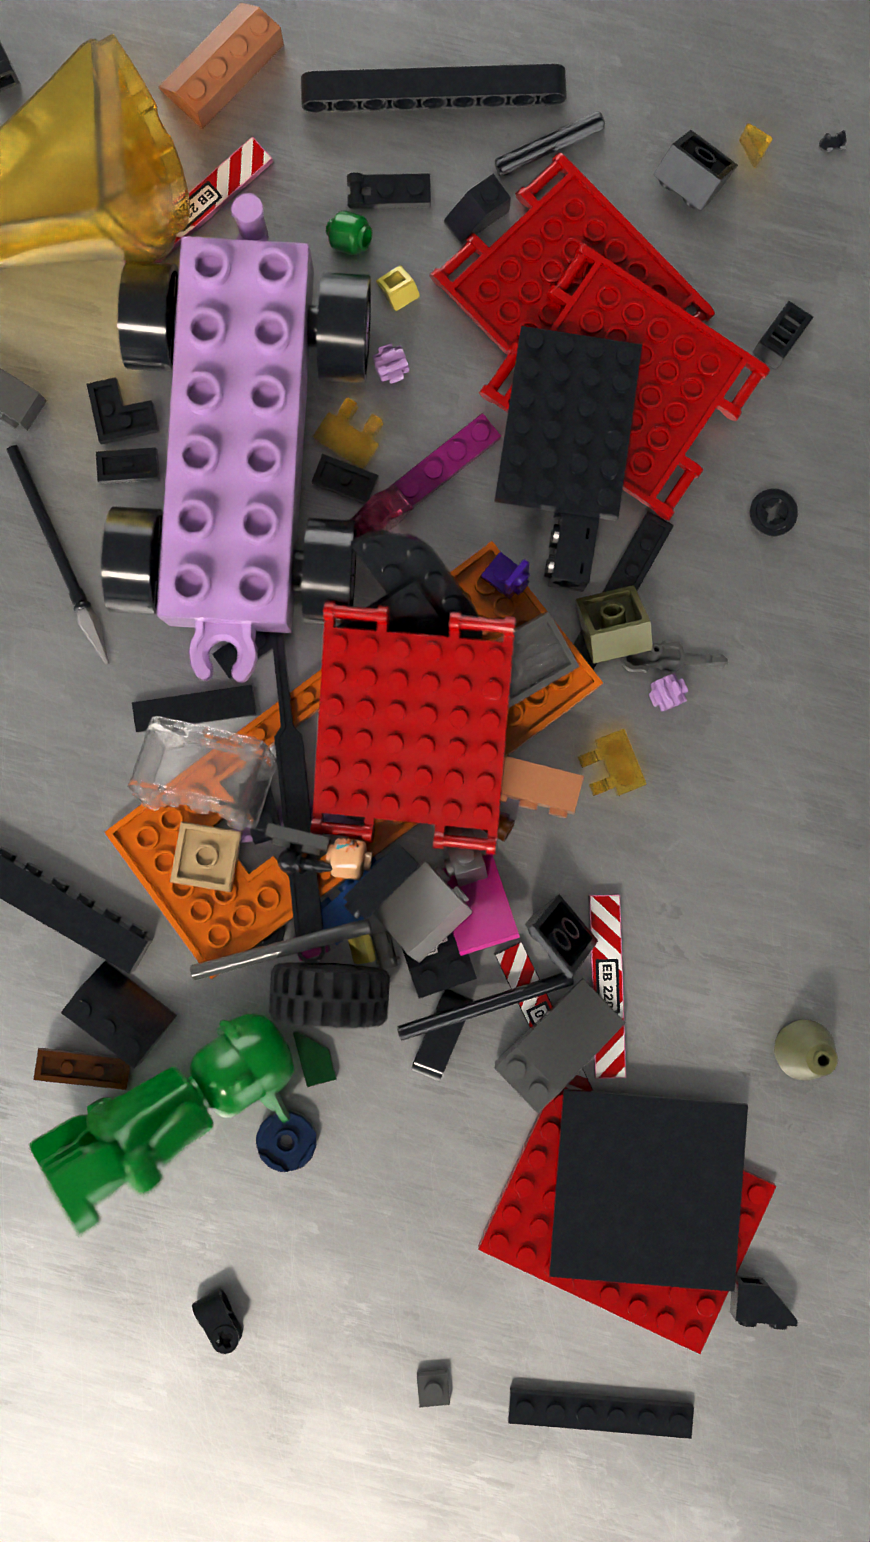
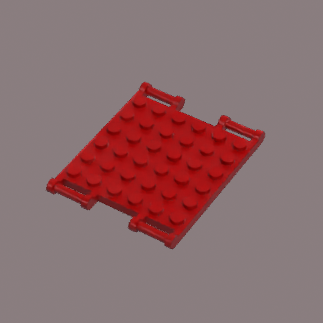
M558 152L552 158V163L526 188L522 186L515 193L518 201L523 206L528 207L529 210L498 240L488 247L475 233H472L466 239L467 243L441 268H435L429 274L432 281L449 295L506 356L509 354L507 350L513 342L518 344L521 326L549 330L564 309V306L551 301L546 293L552 285L555 286L576 256L575 250L580 243L589 246L683 310L692 305L697 311L693 316L701 322L709 321L715 315L711 305L561 152ZM559 172L564 173L566 176L538 201L535 195ZM474 252L478 253L480 256L453 282L448 278ZM585 262L566 290L567 294L573 296L592 268V264Z
M580 243L575 250L576 256L557 284L555 286L552 285L546 293L551 301L564 306V309L549 330L642 344L623 490L654 510L661 518L670 521L675 513L673 510L694 478H699L703 472V468L699 464L685 456L686 452L715 409L721 411L728 419L737 421L742 414V407L760 380L767 377L770 368L589 246ZM585 262L592 264V268L573 296L567 294L566 290ZM515 342L507 350L509 354L488 385L484 384L479 391L482 398L490 403H494L507 413L512 385L505 396L500 394L498 390L515 367L518 344ZM745 366L751 371V374L732 402H729L723 397ZM679 466L684 470V473L663 503L656 497L676 467Z
M326 601L323 613L324 633L311 834L360 837L363 841L373 842L376 819L434 824L433 848L443 849L446 846L484 850L486 854L496 855L516 617H505V620L468 617L462 616V613L451 612L450 636L388 631L389 606H379L376 609L336 605V602ZM336 618L377 621V630L336 626ZM461 629L504 632V641L460 637ZM324 813L365 817L364 826L324 822ZM446 826L488 830V837L478 838L445 834Z

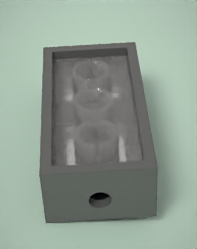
M543 612L515 628L509 708L580 667L550 612ZM504 635L496 640L504 641Z

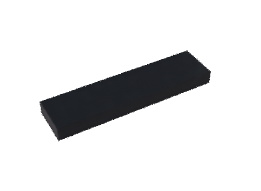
M252 685L132 702L136 733L257 715Z

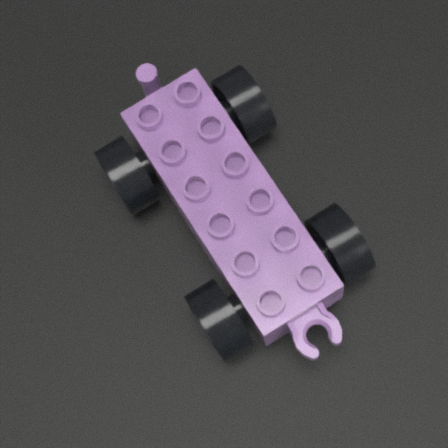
M249 193L239 195L232 203V215L235 217L239 229V235L236 240L182 236L179 269L174 263L127 261L122 269L118 294V336L121 357L125 368L173 372L164 512L162 509L118 506L110 508L105 522L101 553V580L104 602L109 612L154 614L169 626L194 627L195 635L191 640L189 649L190 665L197 677L203 681H208L213 676V665L209 657L211 648L218 642L227 641L235 645L238 652L237 662L232 668V676L239 683L246 682L255 671L258 660L257 646L255 644L256 631L292 633L295 590L302 591V617L304 623L324 624L323 613L326 601L336 602V605L354 607L357 553L351 547L350 541L357 537L356 520L308 518L304 550H298L297 545L309 347L317 348L319 380L366 383L371 325L370 275L323 272L320 283L318 305H312L314 268L309 244L269 242L268 230L263 215V205L258 197ZM336 618V625L348 619Z

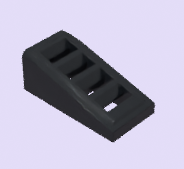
M788 301L756 345L753 355L772 368L777 369L807 328L813 316L791 301ZM785 316H789L801 325L798 327L797 325L786 319ZM779 325L782 326L783 328H785L786 330H788L789 332H791V333L794 334V335L792 336L791 334H789L788 332H786L785 330H783L782 328H780ZM772 335L781 340L782 342H784L786 346L778 340H776L775 338H773Z

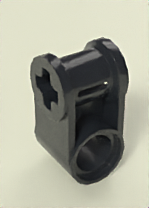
M219 1288L192 1303V1310L196 1320L204 1329L214 1350L220 1354L232 1353L242 1337L243 1329L232 1310L225 1292ZM223 1331L226 1335L230 1333L233 1335L231 1341L228 1337H221Z

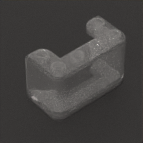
M153 716L128 783V788L132 791V795L141 801L142 806L152 810H159V807L167 805L179 807V804L190 806L191 810L202 814H208L209 811L218 812L221 817L228 821L227 825L234 829L245 830L246 827L256 829L276 768L277 759L268 745L259 739Z

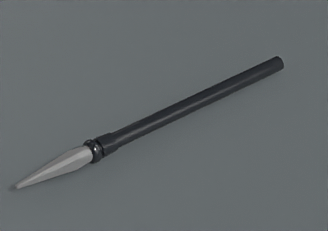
M10 446L6 449L68 588L71 602L75 605L73 609L78 615V624L105 664H109L100 620L91 609V603L87 601L83 589L80 588L18 446Z

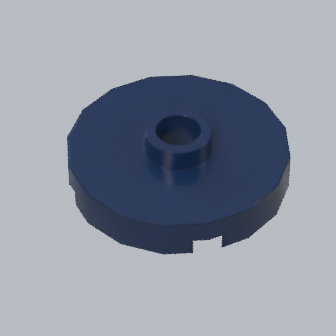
M288 1110L291 1119L285 1123L279 1119L276 1112L270 1114L261 1123L256 1135V1145L260 1159L269 1168L279 1172H289L303 1168L312 1159L317 1146V1133L313 1123L303 1113L295 1110ZM282 1136H291L292 1143L289 1145L284 1144L281 1139Z

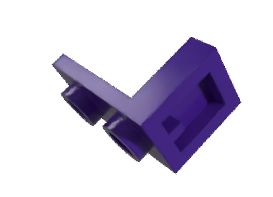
M502 552L498 553L481 574L482 579L509 600L515 593L519 596L530 582L528 580L530 576L529 562L524 559L518 566Z

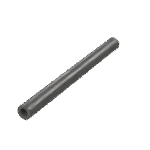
M369 918L366 920L362 919L190 966V973L193 980H198L372 933Z

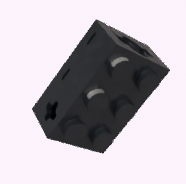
M554 511L553 518L558 519V524H554L553 530H551L548 548H553L554 550L553 554H549L546 560L544 577L549 578L548 587L583 592L590 581L599 518Z

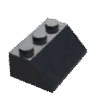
M106 960L83 983L61 1011V1014L133 1069L142 1063L177 1017L176 1013Z

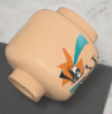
M338 838L334 844H329L326 862L331 864L333 868L331 874L334 877L359 880L363 876L364 870L370 871L372 853L367 852V846L364 841Z

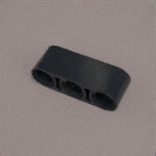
M446 989L441 995L434 1014L473 1002L474 999ZM465 1021L425 1033L411 1069L440 1081Z

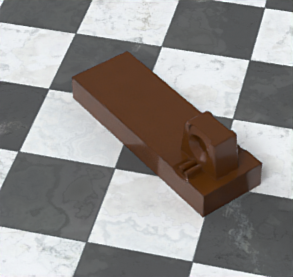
M38 1047L33 1080L127 1090L130 1066L118 1056Z

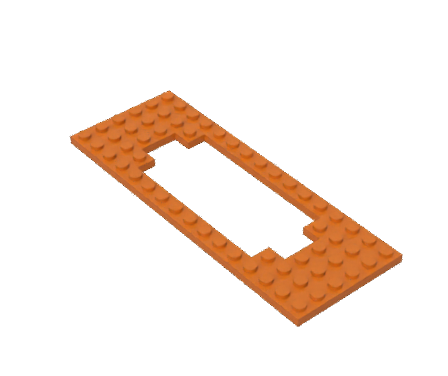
M491 541L451 571L453 577L473 603L480 618L505 620V617H516L515 628L537 615L548 612L528 586L519 596L515 593L509 600L481 578V574L498 553L501 552L494 542ZM557 623V627L580 667L509 708L505 756L512 754L603 685L602 680ZM482 631V639L496 640L503 636L504 632ZM321 670L290 692L295 728L319 711ZM278 702L104 832L199 963L254 949L293 919L289 874L279 868L278 859L275 856L269 858L251 873L248 872L238 858L232 892L170 882L180 823L187 822L215 827L239 809L222 784L275 744L274 736L281 728ZM376 819L373 842L364 841L367 846V852L372 853L373 859L419 823ZM349 836V837L347 838V839H354V840H361V841H363L362 838H360V837H350V836ZM325 854L319 860H324L326 862L327 854ZM331 871L318 872L320 898L346 878L334 877ZM219 974L210 976L209 978L214 979Z

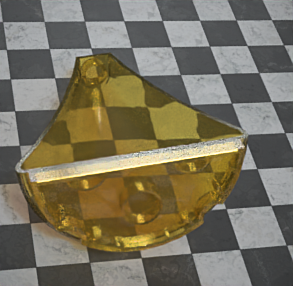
M112 33L99 42L97 39L91 38L82 43L62 66L0 126V270L62 262L122 261L152 263L166 257L172 251L177 233L185 229L190 216L187 183L172 137L167 133L160 120L157 105L115 35Z

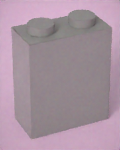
M427 862L421 865L373 912L375 917L404 951L419 963L473 912L466 904L469 898L458 886L454 889L449 886L447 882L451 878L440 866L433 869Z

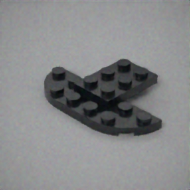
M379 530L363 534L350 541L351 547L387 593L365 608L378 609L379 606H389L388 631L450 636L451 612L462 613V616L479 617L473 603L432 547L420 538L408 533L404 535L388 532V530ZM348 619L339 624L338 627L377 630V621ZM461 629L460 637L482 639L483 634L481 630Z

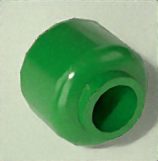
M343 210L339 211L334 218L329 219L326 225V235L333 249L355 256L369 247L372 240V228L365 217Z

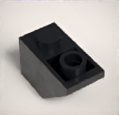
M736 1275L735 1292H731L730 1313L738 1324L746 1327H756L757 1323L769 1324V1327L778 1330H786L788 1326L797 1327L798 1320L763 1278Z

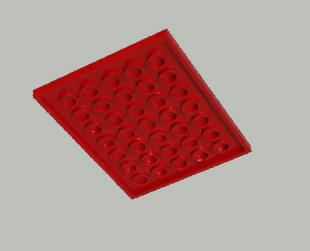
M562 1090L540 1111L480 1240L478 1250L691 1351L701 1354L729 1291L549 1277ZM743 1170L736 1275L777 1187L774 1183L746 1170Z

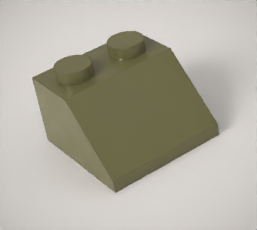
M634 585L575 599L585 644L593 664L653 650L651 621Z

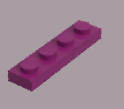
M482 413L390 485L389 490L405 510L409 512L501 439V435Z

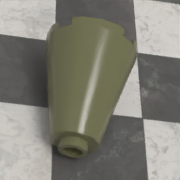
M799 1019L779 1031L774 1044V1055L779 1066L787 1075L797 1080L809 1081L826 1076L835 1070L838 1063L835 1043L832 1035L823 1025L812 1020Z

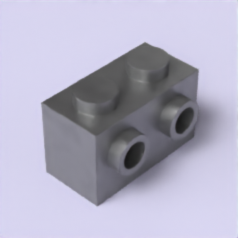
M446 826L445 834L475 837L473 828ZM444 846L449 855V858L444 859L449 877L455 875L459 887L488 878L480 850Z

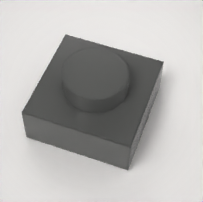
M447 1370L417 1372L419 1408L450 1405Z

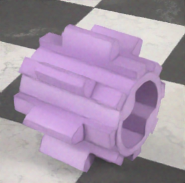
M392 343L379 347L378 353L372 355L381 382L389 380L390 384L403 380L404 374L409 372V366L401 346L393 347Z
M676 673L665 676L650 684L652 689L651 693H649L650 699L654 707L659 705L661 712L687 701L685 694L688 692V688L683 678L678 680Z

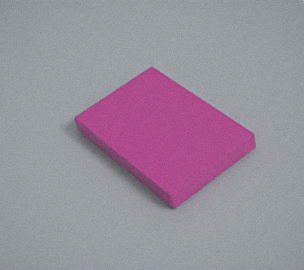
M492 854L482 856L488 878L459 887L469 898L466 904L473 911L453 930L461 956L520 937ZM443 868L444 872L449 876L447 868ZM455 875L451 876V879L447 882L452 889L458 886Z

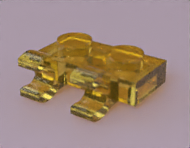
M347 397L341 405L337 416L328 412L312 437L354 466L365 469L380 447L373 439L384 423H382V419L372 413L362 432L349 425L348 423L359 407L355 401Z
M625 729L594 740L598 749L578 756L582 768L602 760L609 775L607 778L589 784L593 796L613 788L616 795L620 796L647 785Z

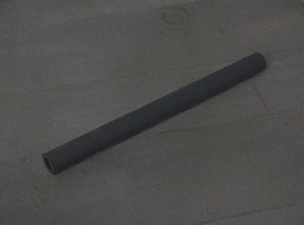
M564 972L399 1025L397 1026L399 1038L401 1041L572 986L574 985L573 976L568 978Z

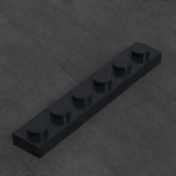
M510 1388L507 1420L509 1424L692 1439L694 1407L692 1403Z

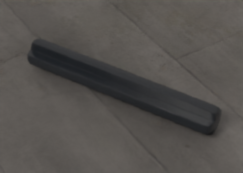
M600 112L592 113L496 158L495 168L500 176H504L602 130L605 125L604 118Z

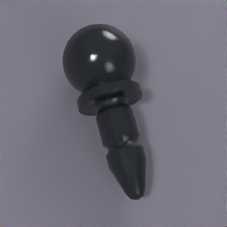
M286 849L278 856V866L285 873L297 872L298 874H304L306 870L323 873L333 870L331 864L324 860L309 858L307 853H299L294 849Z

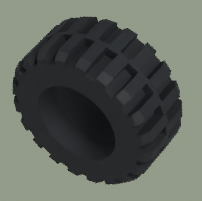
M320 962L278 963L271 970L269 1014L275 1021L301 1026L330 1028L378 1027L383 1025L388 1019L390 976L385 969L362 965Z

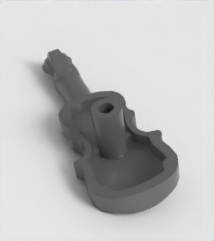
M663 641L661 644L652 643L653 650L621 657V663L626 670L630 672L643 671L644 673H647L648 669L652 667L659 668L661 671L676 672L682 665L704 667L716 665L723 669L728 664V659L724 655L712 656L710 654L685 653L680 643H667L666 641Z

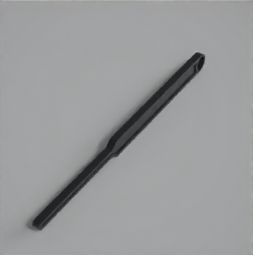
M271 632L281 728L274 736L283 825L287 828L311 833L312 816L303 735L293 724L284 633ZM291 843L290 848L286 849H294L301 853L303 846ZM307 853L309 858L316 859V855ZM306 870L304 874L290 873L289 882L295 937L324 930L318 872ZM326 946L321 947V953L315 959H307L302 952L297 954L306 963H316L324 957Z

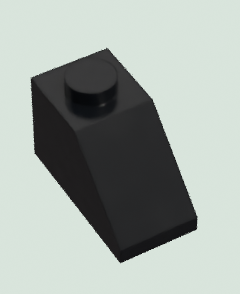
M493 173L463 196L444 218V223L459 244L462 245L472 233L477 235L507 214L510 208L511 197Z

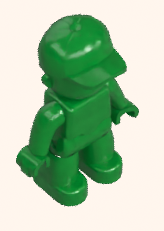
M246 1014L229 1021L221 1020L219 1023L220 1027L216 1028L219 1037L199 1049L193 1056L189 1068L190 1076L188 1078L178 1068L170 1067L113 1099L104 1097L96 1100L87 1106L88 1115L71 1117L30 1142L29 1149L79 1237L100 1223L101 1217L95 1206L113 1195L126 1183H128L130 1188H134L135 1192L143 1195L156 1188L163 1179V1174L159 1167L164 1169L187 1146L212 1130L214 1123L208 1109H211L221 1117H233L260 1100L267 1108L276 1112L283 1123L291 1119L279 1092L289 1082L295 1068L290 1048L282 1033L271 1020L260 1014Z

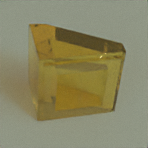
M747 123L739 141L754 168H757L773 139L763 131Z

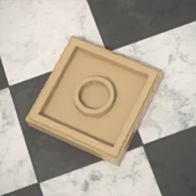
M181 822L170 882L232 892L243 832Z

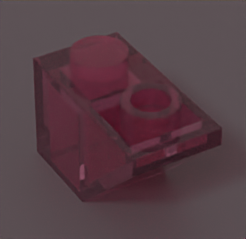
M394 485L374 494L350 520H356L357 537L379 530H388L389 532L414 508L399 488Z

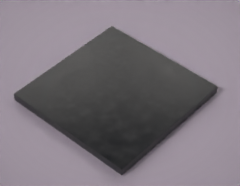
M563 1089L549 1277L735 1292L748 1105L735 1102Z

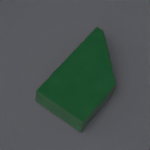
M299 1030L293 1031L307 1087L337 1080L330 1049L304 1035Z

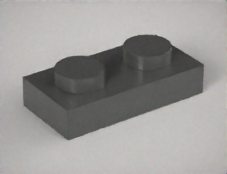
M268 823L265 834L267 837L273 838L271 842L273 845L290 848V844L294 843L303 846L302 852L320 856L321 850L327 852L328 846L331 843V839L328 837Z

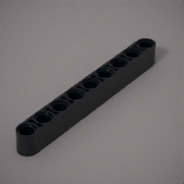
M560 64L310 71L301 75L302 109L310 113L553 106L566 101L565 67Z

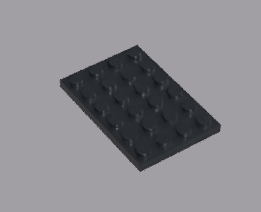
M521 326L494 502L607 520H618L642 344Z

